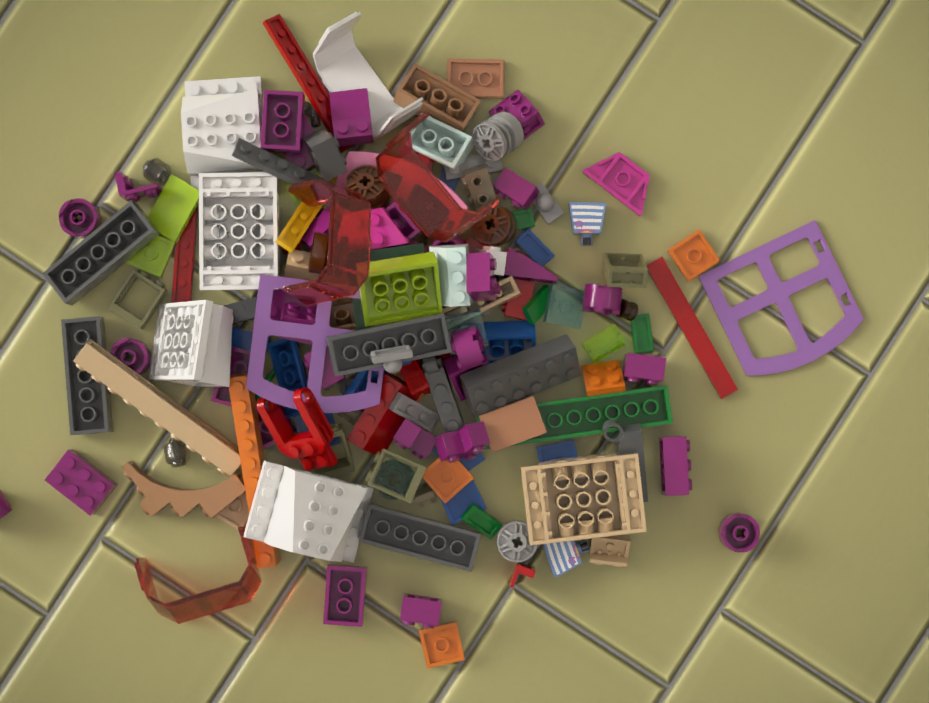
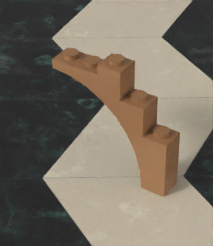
M129 461L122 466L125 470V476L129 480H133L137 485L135 486L136 490L141 495H145V498L140 501L142 504L141 508L151 517L157 515L171 504V509L177 516L184 517L201 505V511L204 515L213 518L245 493L244 480L239 473L212 487L181 489L168 486L153 479L143 472L134 461Z

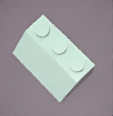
M421 113L403 145L454 170L467 158L473 148L472 136Z
M468 244L429 246V252H434L438 262L442 306H470L473 299L466 292V254L469 253Z

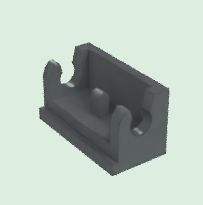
M257 296L224 305L233 310L232 325L255 318Z

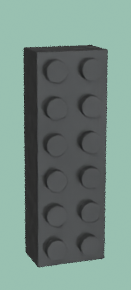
M130 201L42 274L63 302L73 306L157 237L160 232L137 203Z
M444 313L326 336L333 375L335 377L383 367V363L373 364L370 352L375 350L409 345L412 349L413 357L402 359V362L452 352Z
M104 317L62 319L70 435L113 432L110 391L105 384L96 382L90 373L80 370L75 365L76 363L73 362L89 339L107 351Z
M565 334L461 374L460 379L466 403L474 417L577 378L581 376L576 347L569 336Z
M369 503L359 542L471 572L481 533Z

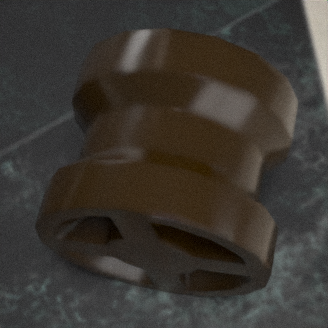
M622 299L620 315L615 316L632 321L638 314V305L635 302H628Z

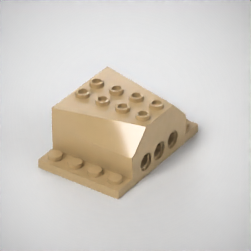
M638 453L569 457L538 463L539 465L520 467L530 546L647 532Z

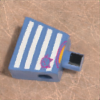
M569 203L573 235H581V246H592V235L601 234L606 203Z
M574 540L542 544L554 578L581 564L580 554L590 551L586 540L576 544Z

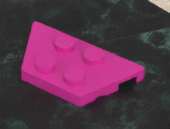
M618 152L582 171L583 174L639 217L642 215L650 175L622 153Z
M381 207L346 214L338 245H341L343 237H348L349 253L405 244L409 242V239L399 230V226L390 218L387 210Z

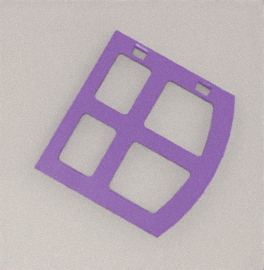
M816 220L698 276L746 376L780 373L810 363L842 343L864 320ZM803 238L808 239L819 261L818 266L785 282L780 281L770 261V254ZM818 240L820 241L824 249V251L818 253V250L814 244ZM751 263H756L767 285V290L733 307L729 306L718 284V280ZM822 279H827L844 312V317L825 335L812 343L790 302L789 296ZM843 294H846L850 302L846 306H844L840 297ZM774 303L783 317L797 346V350L780 356L756 359L740 330L738 320Z
M260 274L246 388L271 402L298 410L293 401L294 391L277 386L263 378L267 338L269 335L312 341L307 388L314 394L323 413L350 412L380 404L384 367L368 370L365 391L340 396L323 397L321 395L327 345L326 336L355 331L330 327L332 298L334 296L361 299L359 287ZM278 288L316 293L318 295L315 323L307 325L272 320L270 313L273 290ZM372 371H378L377 384L370 382ZM302 394V400L305 403V396Z

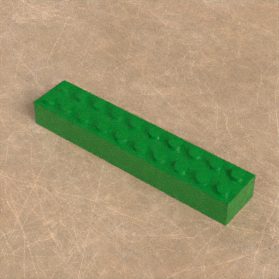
M664 385L536 403L547 433L514 445L603 433V424L610 419L619 421L621 425L640 423L641 428L672 424L668 386ZM480 415L476 416L477 422H481L479 419ZM612 426L608 428L607 433L618 431L619 428ZM487 445L484 450L490 449V446Z

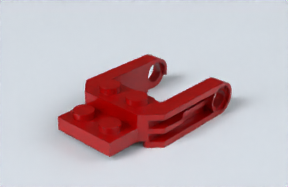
M309 388L297 389L293 394V401L309 429L307 432L294 434L282 410L276 403L262 397L258 399L257 410L281 453L291 459L299 458L305 471L336 465L338 460L330 447L334 431ZM302 393L305 396V403L302 400ZM266 401H267V403H268V405H269V410L266 409V406H265V402H266Z

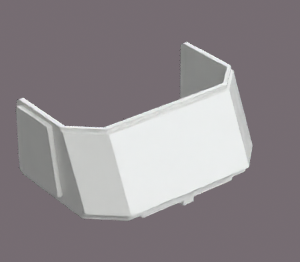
M354 12L326 29L318 42L317 48L313 52V58L317 72L322 78V83L329 92L367 88L373 140H377L414 116L423 105L422 101L424 99L421 97L405 108L393 102L394 98L355 45L352 29L362 13Z

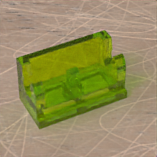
M614 323L582 342V345L592 363H597L625 346L626 340Z

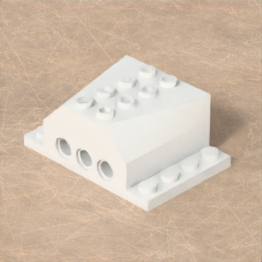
M261 76L184 81L185 97L182 99L181 107L183 153L191 185L199 189V173L264 172L232 156L239 138L259 148L261 146L263 114Z
M266 172L199 173L200 291L258 290L260 274L279 276V272H281L282 247L275 243L282 232L278 178Z
M209 300L159 304L148 380L167 381L195 387H229L233 310L222 305L213 304V301Z
M264 461L243 537L262 541L270 546L328 561L342 562L344 560L354 563L359 538L374 488Z

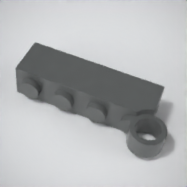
M438 355L423 358L422 366L445 433L459 431L465 426L446 368L442 362V357Z
M615 419L607 420L603 424L602 430L604 437L608 441L615 442V445H618L619 451H615V454L638 453L643 502H648L643 436L640 423L621 425ZM612 426L619 428L615 434L607 433L608 428Z

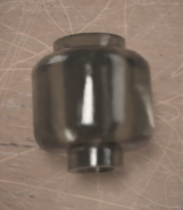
M159 158L148 160L143 165V176L152 184L165 185L172 174L171 167Z
M172 438L164 446L166 463L172 467L185 466L190 460L189 449L183 441Z

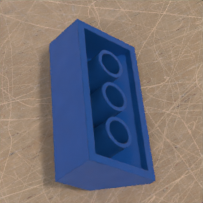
M528 321L465 322L458 326V331L477 326L476 329H479L485 345L483 355L487 354L488 363L486 364L536 346L535 324H529Z
M280 339L267 344L278 385L290 391L307 387L308 377L298 342ZM285 407L287 418L300 415L298 410Z

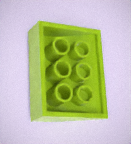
M434 252L356 264L365 327L443 313L438 262Z

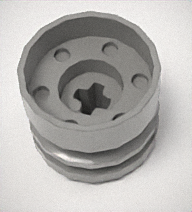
M499 112L493 115L488 120L478 124L472 133V142L480 156L489 161H497L514 151L522 144L524 139L520 122L515 116L507 112Z
M509 521L497 533L496 542L498 550L510 562L519 563L526 561L533 556L537 549V545H529L527 523L524 521ZM520 537L522 544H518L515 547L512 539Z

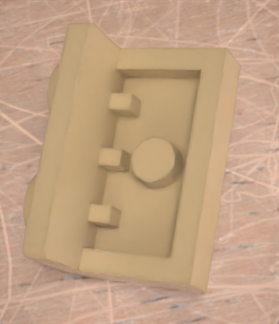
M606 536L591 538L589 562L596 565L606 564L613 565L614 567H628L631 537Z

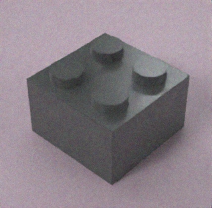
M322 128L302 138L317 172L326 182L347 172L345 167L347 161L344 155L340 154L337 149L340 145L331 132H327Z

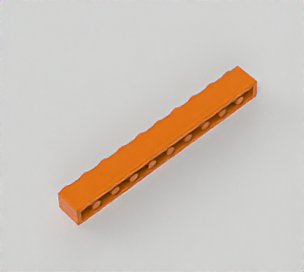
M248 373L230 376L229 392L248 512L250 514L265 455L255 393L246 388ZM253 540L257 568L277 566L281 561L279 548L270 546L262 541Z

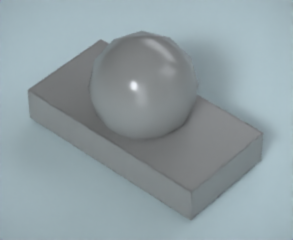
M541 182L536 186L540 192L533 201V205L549 225L563 215L564 212Z
M409 345L370 352L373 364L383 363L384 369L394 374L402 368V359L413 357L412 349Z

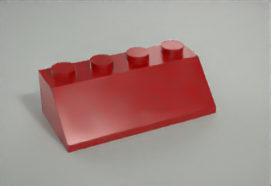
M389 372L384 376L380 404L365 408L347 438L349 442L375 455L377 451L381 452L382 449H388L394 439L393 437L405 420L404 417L389 409L397 393L400 392L414 401L418 400L412 396L406 382Z

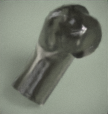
M305 101L304 114L310 117L312 127H319V115L312 104Z

